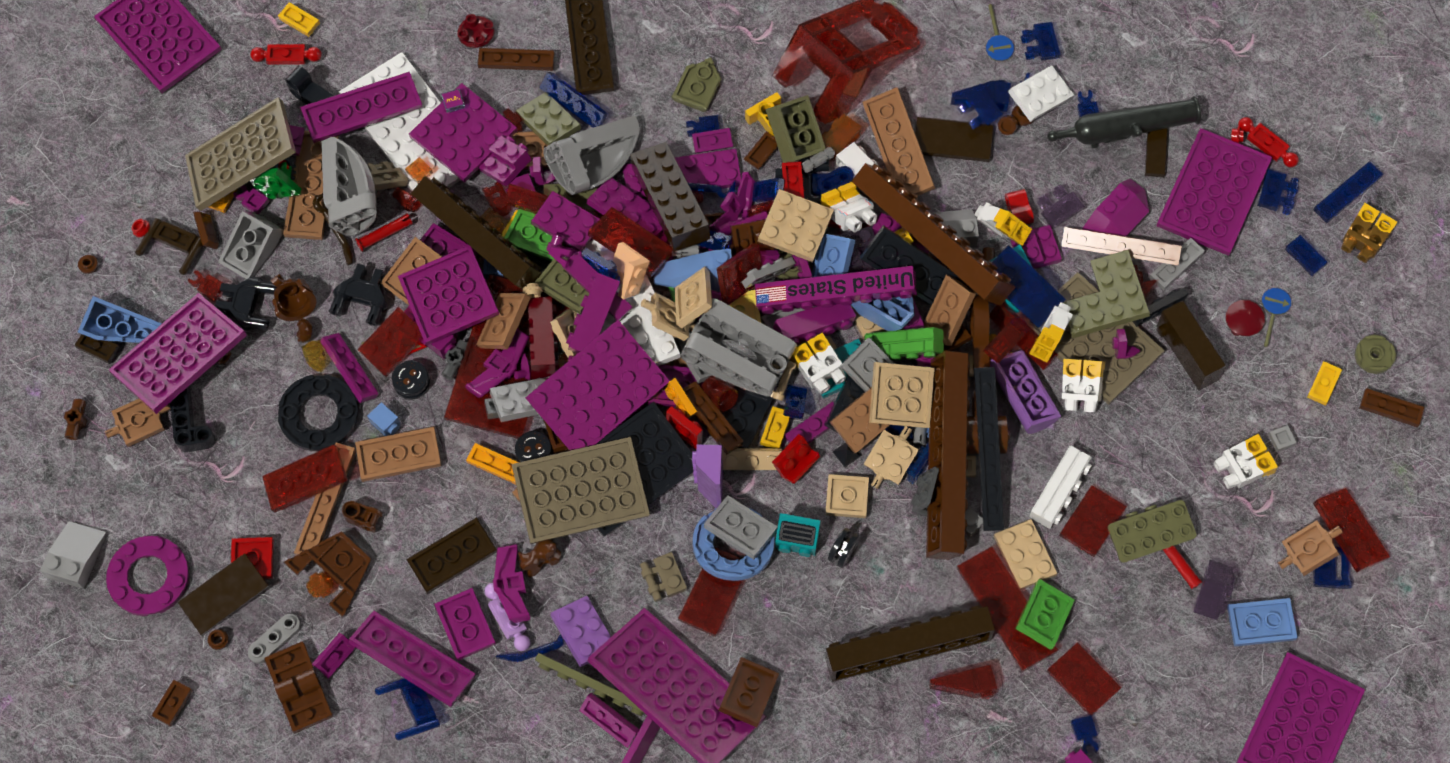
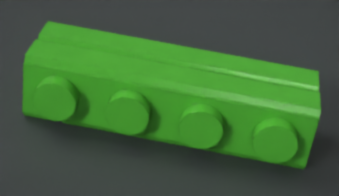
M936 327L865 334V340L870 338L892 361H899L904 356H906V359H918V355H924L925 358H934L936 354L944 352V331Z

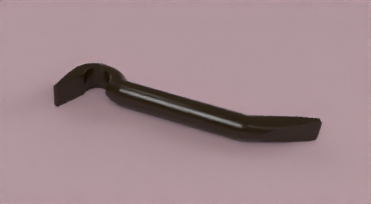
M322 193L314 197L312 204L317 212L323 214L329 224L328 209L320 205V201L323 198ZM332 229L342 245L347 265H350L352 263V254L349 242L345 235Z

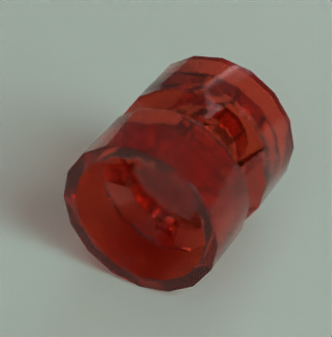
M710 376L702 384V390L719 410L727 411L735 405L738 399V392L727 382Z

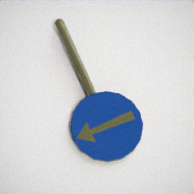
M989 4L995 36L988 40L986 52L995 61H1005L1012 56L1014 45L1008 37L998 34L992 4Z
M1280 288L1268 289L1262 296L1264 309L1271 313L1264 347H1268L1275 315L1285 314L1291 306L1290 296Z

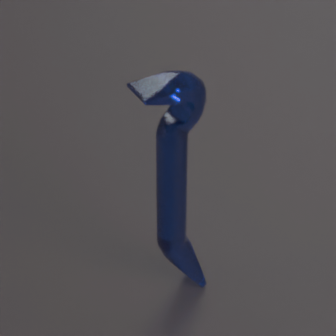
M736 181L732 182L726 193L722 192V187L718 185L687 183L692 191L714 192L719 197L725 199L729 192H735Z
M560 634L558 639L551 643L520 654L496 655V658L512 662H522L536 657L538 653L544 654L562 647L564 639Z

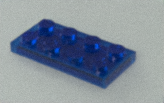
M1009 245L992 261L998 267L997 271L1009 276L1012 279L1010 283L1015 286L1007 300L1037 328L1047 320L1054 306L1058 307L1060 302H1065L1066 299Z

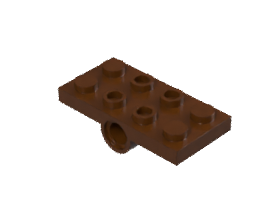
M303 641L264 658L273 679L276 693L283 705L294 734L333 717Z

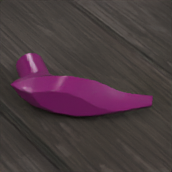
M523 350L521 355V370L514 372L515 379H531V369L525 350Z

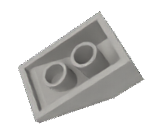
M242 211L218 263L245 279L252 278L277 246L284 229L255 212Z
M69 521L47 552L40 572L48 579L84 589L107 532Z

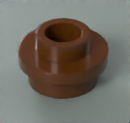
M85 255L78 261V268L85 274L95 272L98 267V261L92 255Z
M221 629L212 631L208 636V644L214 650L225 648L229 642L227 633ZM218 637L222 638L220 643H215Z

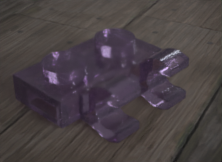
M1061 184L1054 188L1055 191L1052 192L1059 201L1052 204L1047 195L1044 194L1038 198L1039 201L1037 202L1039 207L1044 210L1041 215L1052 229L1079 213L1085 207L1074 192L1068 194Z

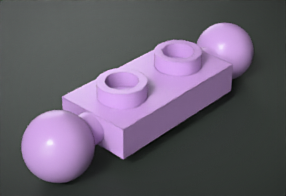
M493 583L488 584L485 587V595L487 598L493 599L489 602L488 606L507 640L512 637L515 638L514 646L517 650H527L530 646V639L526 635H522L527 629L523 622L514 623L509 620L498 594L494 591Z

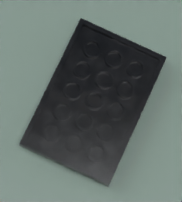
M655 402L649 404L597 443L602 444L631 437L647 505L676 486L694 471L692 452ZM623 523L598 528V531L605 537Z

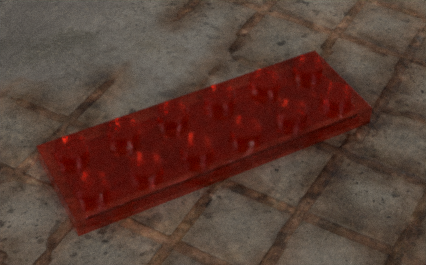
M993 547L957 566V570L979 605L982 607L988 606L994 629L1022 672L1058 652L1056 646L1050 650L1015 629L1027 600Z

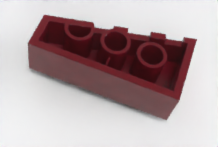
M552 297L530 298L528 314L531 378L539 379L549 377L559 369V359H555L554 354L558 352V341H554L555 333L550 323L553 320V316H556V304H552Z

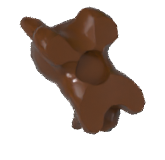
M553 539L536 543L533 550L527 554L518 552L520 567L523 570H528V578L538 574L543 564L548 563L553 566L561 559V551L557 549Z

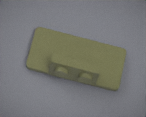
M1178 500L1158 508L1156 505L1145 508L1143 513L1138 514L1137 511L1126 515V519L1108 525L1110 537L1121 563L1195 539L1197 536L1183 500Z

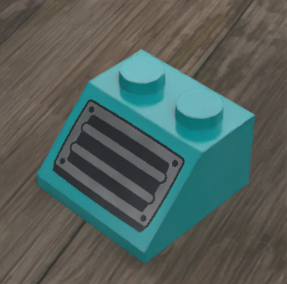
M780 513L775 548L783 553H790L792 551L804 557L815 556L821 520Z

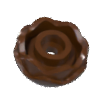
M1016 105L1011 116L1016 118L1018 125L1027 126L1032 124L1033 121L1030 122L1026 115L1022 114L1023 111L1019 106Z
M302 318L297 323V337L299 338L298 342L305 343L312 337V324L307 319Z

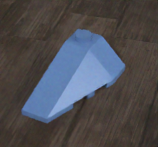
M731 249L713 250L654 264V282L656 285L675 288L705 266L710 271L711 290L721 292L723 295L735 294Z
M93 296L78 333L95 340L140 343L162 323Z

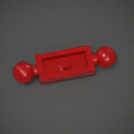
M267 44V51L260 47H255L252 49L250 56L255 62H261L266 58L267 65L305 64V58L312 62L319 61L322 53L317 47H311L306 51L305 44Z
M1243 117L1239 120L1238 126L1240 130L1249 132L1246 139L1265 154L1271 156L1274 161L1277 162L1280 158H1283L1284 165L1289 168H1293L1298 164L1299 158L1297 154L1293 152L1288 153L1287 151L1290 146L1264 125L1259 123L1254 127L1253 121L1248 117Z

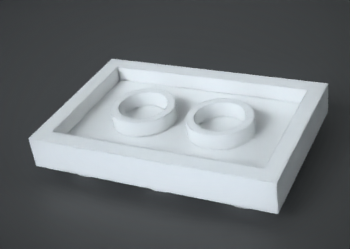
M1052 65L1008 91L1030 122L1074 96Z

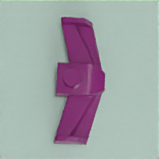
M748 171L743 172L741 175L742 180L737 194L729 192L720 205L725 213L709 226L710 232L716 238L724 240L731 234L729 224L749 216L758 184Z
M517 328L509 348L503 349L502 353L495 349L484 362V367L487 370L472 382L466 384L465 388L479 398L504 379L511 378L517 370L516 366L529 336Z
M518 544L497 548L493 579L494 591L498 594L509 620L514 623L530 620L529 612L520 594L526 593L523 572H515Z

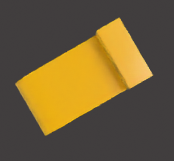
M776 92L745 110V120L751 125L758 120L764 129L774 136L768 116L763 114V112L768 108L780 105V95Z

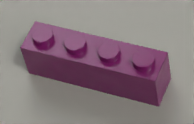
M597 273L596 278H591L588 286L591 289L589 296H584L581 307H584L581 315L577 314L573 324L576 325L575 332H570L566 341L569 344L568 350L578 353L600 335L620 281Z
M839 303L833 304L831 307L816 306L809 310H803L776 319L772 329L799 345V343L809 341L822 332L824 336H829L837 330L849 329L853 325L856 314L851 305H841Z

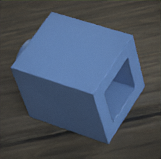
M382 402L367 415L370 423L384 436L395 434L401 425L399 418Z

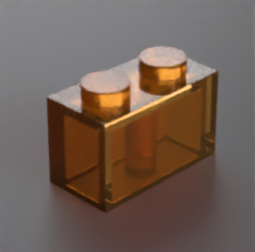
M845 114L840 118H836L831 125L832 128L821 135L825 148L831 147L835 151L833 157L835 160L836 155L851 143H855L862 133V126Z

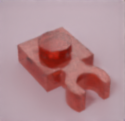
M195 270L194 274L198 279L195 281L188 279V282L191 286L198 287L197 291L200 294L215 301L221 293L220 287L223 282L209 274L203 278L202 274Z

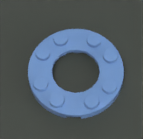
M750 509V510L754 511L755 513H757L758 515H760V516L762 517L761 514H759L758 512H756V511L753 510V509ZM713 512L706 516L704 515L699 520L693 533V552L697 562L709 574L723 580L739 581L759 574L769 564L774 551V536L754 560L747 555L740 560H728L721 557L714 548L713 541L716 535L704 528V523Z

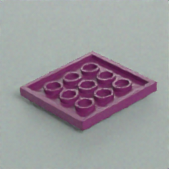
M461 83L455 90H459L463 104L447 109L443 100L409 133V137L463 182H466L492 154L488 150L500 136L504 138L507 136L512 137L517 132V127Z
M470 245L398 276L426 346L499 315V311Z

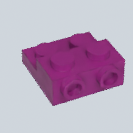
M500 136L488 149L492 154L481 164L479 169L482 173L507 186L532 159L525 145L522 143L516 145V142L510 136L506 138Z
M1047 225L1035 229L1031 226L1032 231L1021 247L1033 269L1060 263L1062 258L1051 226ZM1011 240V245L1013 248L1019 245L1015 243L1013 240Z

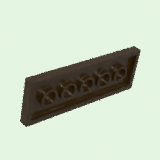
M565 0L577 96L614 91L603 0Z

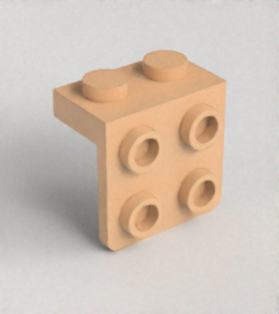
M624 242L618 243L609 270L610 276L621 283L618 296L622 299L639 294L650 262Z

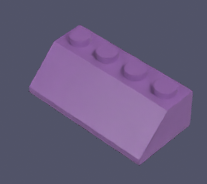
M697 444V451L692 453L694 484H698V491L717 508L722 502V445Z

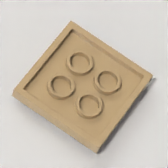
M779 189L759 235L758 242L813 262L834 209Z
M874 362L869 423L930 428L934 368Z

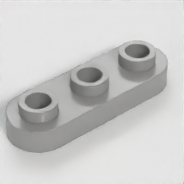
M294 614L284 615L248 648L250 660L253 663L262 664L266 662L265 657L276 653L300 631L301 622ZM292 621V625L287 627L286 623ZM277 635L276 640L271 641V636ZM261 649V653L255 655V651Z

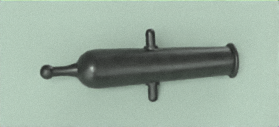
M1193 96L1191 100L1086 114L1079 117L1072 128L1062 131H1049L1047 138L1049 141L1054 142L1057 139L1072 137L1085 145H1091V148H1097L1098 143L1102 142L1111 143L1127 139L1129 136H1141L1143 133L1194 122L1198 125L1201 122L1200 104L1198 99Z

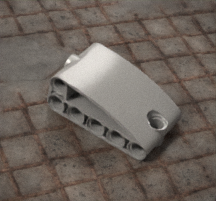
M712 299V307L707 313L702 314L699 322L696 323L680 357L688 364L725 382L760 395L771 396L797 344L790 338L724 302ZM772 364H777L780 369L773 368Z

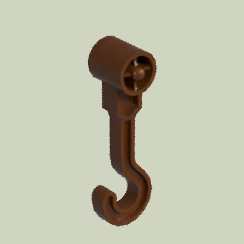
M975 295L970 305L973 372L974 368L990 367L989 303L979 295ZM975 380L972 397V416H967L969 420V428L967 430L969 446L966 454H979ZM998 416L1000 454H1006L1008 439L1011 437V433L1007 427L1006 416Z

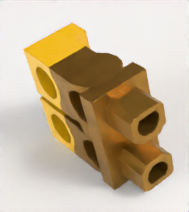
M1364 203L1345 234L1341 249L1351 253L1355 247L1361 251L1357 258L1366 263L1371 257H1375L1398 222L1382 213L1373 228L1370 229L1380 211Z

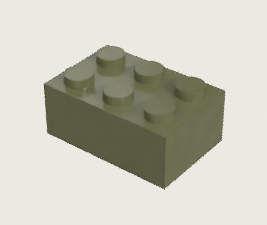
M808 95L766 109L783 163L793 162L826 149Z

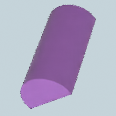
M1023 350L991 359L990 367H995V378L1027 434L1039 432L1051 426L1061 417Z

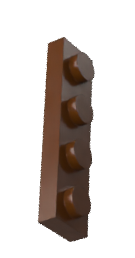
M479 48L478 68L553 71L555 52L553 50Z
M696 381L683 388L697 411L695 416L718 445H722V450L726 455L743 445L744 441Z

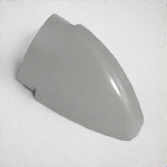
M634 115L569 136V138L555 141L545 147L543 151L544 158L558 183L567 192L574 195L601 185L620 171L633 152L640 132L636 116Z
M330 137L321 141L323 200L328 209L329 227L343 235L353 236L366 230L376 218L375 184L371 171L362 156L345 142L335 137Z

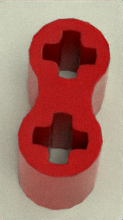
M1025 189L1005 193V202L1009 212L1026 225L1034 223L1033 212Z

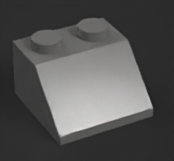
M972 209L934 212V214L936 213L944 219L943 224L946 226L950 225L957 231L956 235L958 237L968 240L971 243L970 246H977L979 238L978 226Z

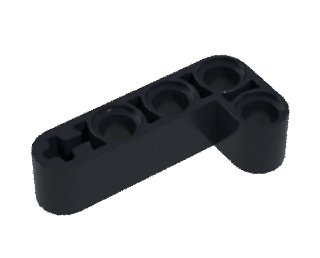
M297 66L285 79L289 91L306 105L334 96L313 82L310 74L301 66Z
M189 385L170 402L173 438L182 452L209 449L216 442V438L209 427H194L191 389ZM185 401L184 405L177 407L178 403ZM182 420H187L185 424L179 425ZM203 435H209L207 439L201 440ZM184 438H189L186 443L181 444Z

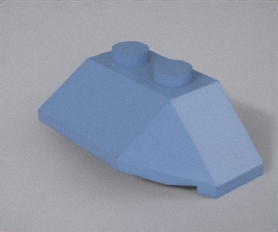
M913 296L906 299L892 297L888 301L875 299L870 303L857 301L851 304L859 315L887 331L902 329L914 317Z

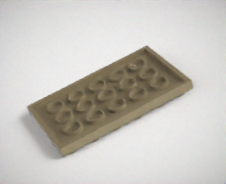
M279 97L185 155L197 209L202 211L211 206L216 201L296 153L284 103Z
M1077 272L1023 322L1022 326L1035 338H1038L1054 306L1058 307L1060 302L1062 303L1099 291ZM1133 322L1072 338L1069 326L1067 325L1057 347L1053 351V354L1062 362L1063 359L1106 361L1101 395L1108 405L1164 353V350L1139 327H1136ZM1117 329H1125L1127 345L1138 348L1140 352L1137 355L1127 359H1116L1115 349L1112 348V338L1116 337Z
M631 437L512 464L530 544L650 516Z

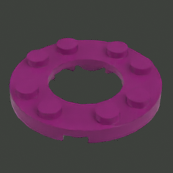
M159 536L135 538L124 544L112 557L106 575L108 591L116 604L128 613L137 616L163 613L172 608L182 598L187 589L190 575L187 559L180 548L168 539ZM156 557L161 559L167 568V578L163 586L150 594L135 592L130 587L128 581V572L131 566L141 558Z

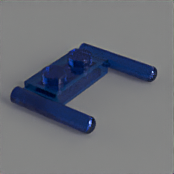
M404 678L375 688V694L378 696L400 689L416 726L395 733L396 740L399 741L440 727L439 720L436 718L426 692Z

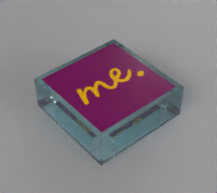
M460 89L441 94L447 113L465 108Z

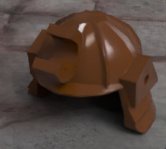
M278 274L270 280L277 287L274 291L272 303L275 307V315L279 319L297 321L307 317L315 309L316 297L304 279L299 278L295 280L289 278L284 280L282 275Z

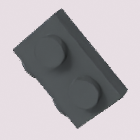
M933 467L919 475L916 486H918L917 493L914 494L911 505H913L912 512L927 517V507L931 502L939 468Z

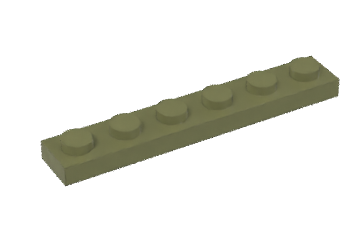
M540 653L537 654L535 661L540 663L539 668L547 672L553 669L558 672L556 676L566 681L569 678L576 680L575 685L585 690L587 687L595 690V695L604 699L607 695L613 698L612 703L620 707H624L626 704L632 707L631 712L642 717L644 712L623 693Z

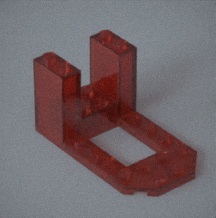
M857 0L799 24L772 76L779 84L786 88L808 78L816 65L830 78L813 109L818 120L827 124L849 113L873 69L918 49L920 45L919 39H917L918 29L889 3L883 2V4H878L874 0ZM867 19L874 28L885 35L888 41L861 51L839 30Z

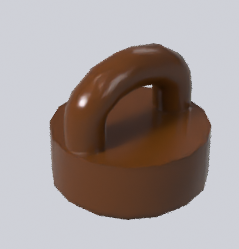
M1011 115L1003 116L998 122V129L1004 135H1011L1018 128L1016 118Z

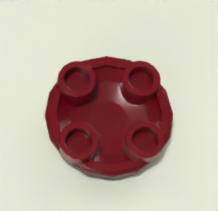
M469 14L459 25L457 31L458 39L467 47H482L492 40L495 32L494 25L491 20L485 17Z
M1239 300L1228 307L1226 323L1233 335L1252 336L1262 330L1265 323V315L1262 308L1250 300Z

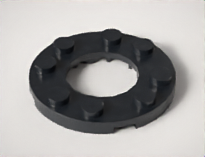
M326 374L325 376L309 375L295 381L284 392L278 405V422L283 434L292 444L308 451H324L334 448L336 443L341 444L352 433L358 419V404L350 387L339 378ZM314 396H327L337 405L338 413L334 423L325 430L313 431L304 427L299 419V412L303 403Z

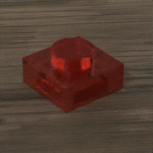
M509 108L503 111V116L517 127L516 133L522 130L521 117L516 112L513 113Z

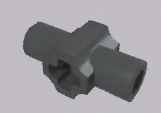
M459 340L454 349L447 351L445 355L447 364L442 372L443 377L453 380L458 371L465 369L467 365L465 356L470 348L469 343Z

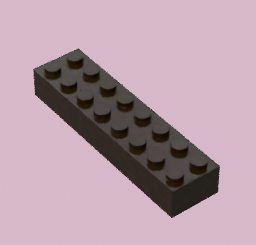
M424 176L410 194L515 286L523 290V287H526L529 283H534L542 274L540 272L542 268L534 261L532 262L528 259L529 257L521 250H518L515 247L516 245L509 239L504 238L500 231L490 226L489 222L482 216H479L471 206L466 205L462 198L452 193L447 185L441 183L435 177L430 179Z
M974 606L969 609L970 611L963 613L955 611L950 613V616L944 618L935 616L924 623L916 621L905 628H901V626L889 629V632L882 634L880 631L874 632L869 637L863 639L861 637H854L849 642L843 644L841 642L832 643L826 648L825 653L831 681L834 682L991 641L995 629L988 606Z

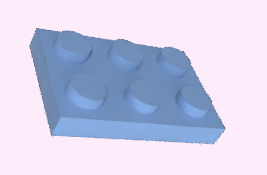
M824 234L816 253L812 277L848 273L855 240Z
M1290 598L1228 604L1227 606L1234 647L1293 641L1298 638Z

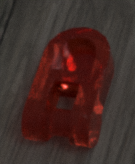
M495 182L494 186L482 189L484 196L496 215L503 217L510 213L512 208L511 202L501 183ZM498 192L500 196L493 198L492 195Z

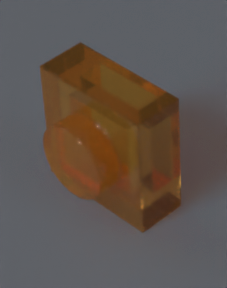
M420 157L405 168L406 173L417 184L424 176L428 177L433 173L432 169Z

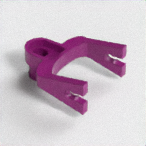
M556 233L552 234L551 242H548L546 248L549 251L548 254L565 268H568L569 261L563 259V256L570 258L577 252L586 262L588 258L596 260L597 254L581 252L562 246L565 237ZM587 262L593 268L594 265Z

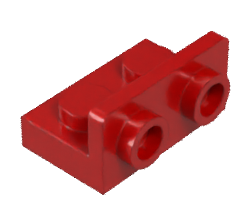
M798 434L772 461V464L782 478L795 484L820 458V455L811 449L803 436Z

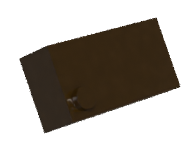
M1184 301L1163 310L1157 324V332L1162 338L1164 337L1197 389L1200 391L1219 381L1226 365Z

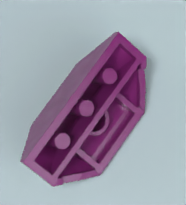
M1131 178L1121 182L1095 209L1082 229L1128 236L1149 213L1145 189Z

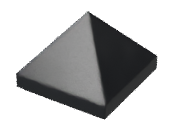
M846 443L833 451V454L844 468L861 457L858 452L854 453Z

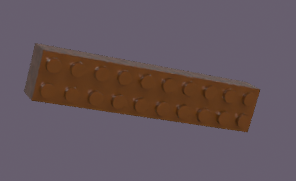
M865 163L851 182L986 301L1001 306L1015 288L1010 283L1012 279L1004 273H999L997 271L998 267L994 263L984 260V254L979 250H973L969 247L971 243L968 240L958 237L956 235L957 231L950 225L946 226L943 224V218L936 213L932 214L930 212L931 208L924 202L920 203L917 201L918 197L910 190L907 192L902 182L891 178L892 174L885 168L881 169L876 164L872 166Z
M944 351L931 359L930 366L934 368L929 428L928 470L937 467L939 471L931 502L927 507L926 558L950 560L964 554L967 548V541L965 539V531L967 529L965 511L968 502L965 499V493L968 487V480L966 479V470L968 469L966 451L969 446L967 439V430L969 428V420L967 419V411L969 409L967 391L970 387V381L968 380L970 361L968 360V353Z

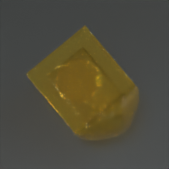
M320 340L310 341L301 346L308 365L312 369L322 372L326 364V356Z

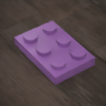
M588 596L561 607L550 614L580 667L588 664V657L611 638Z

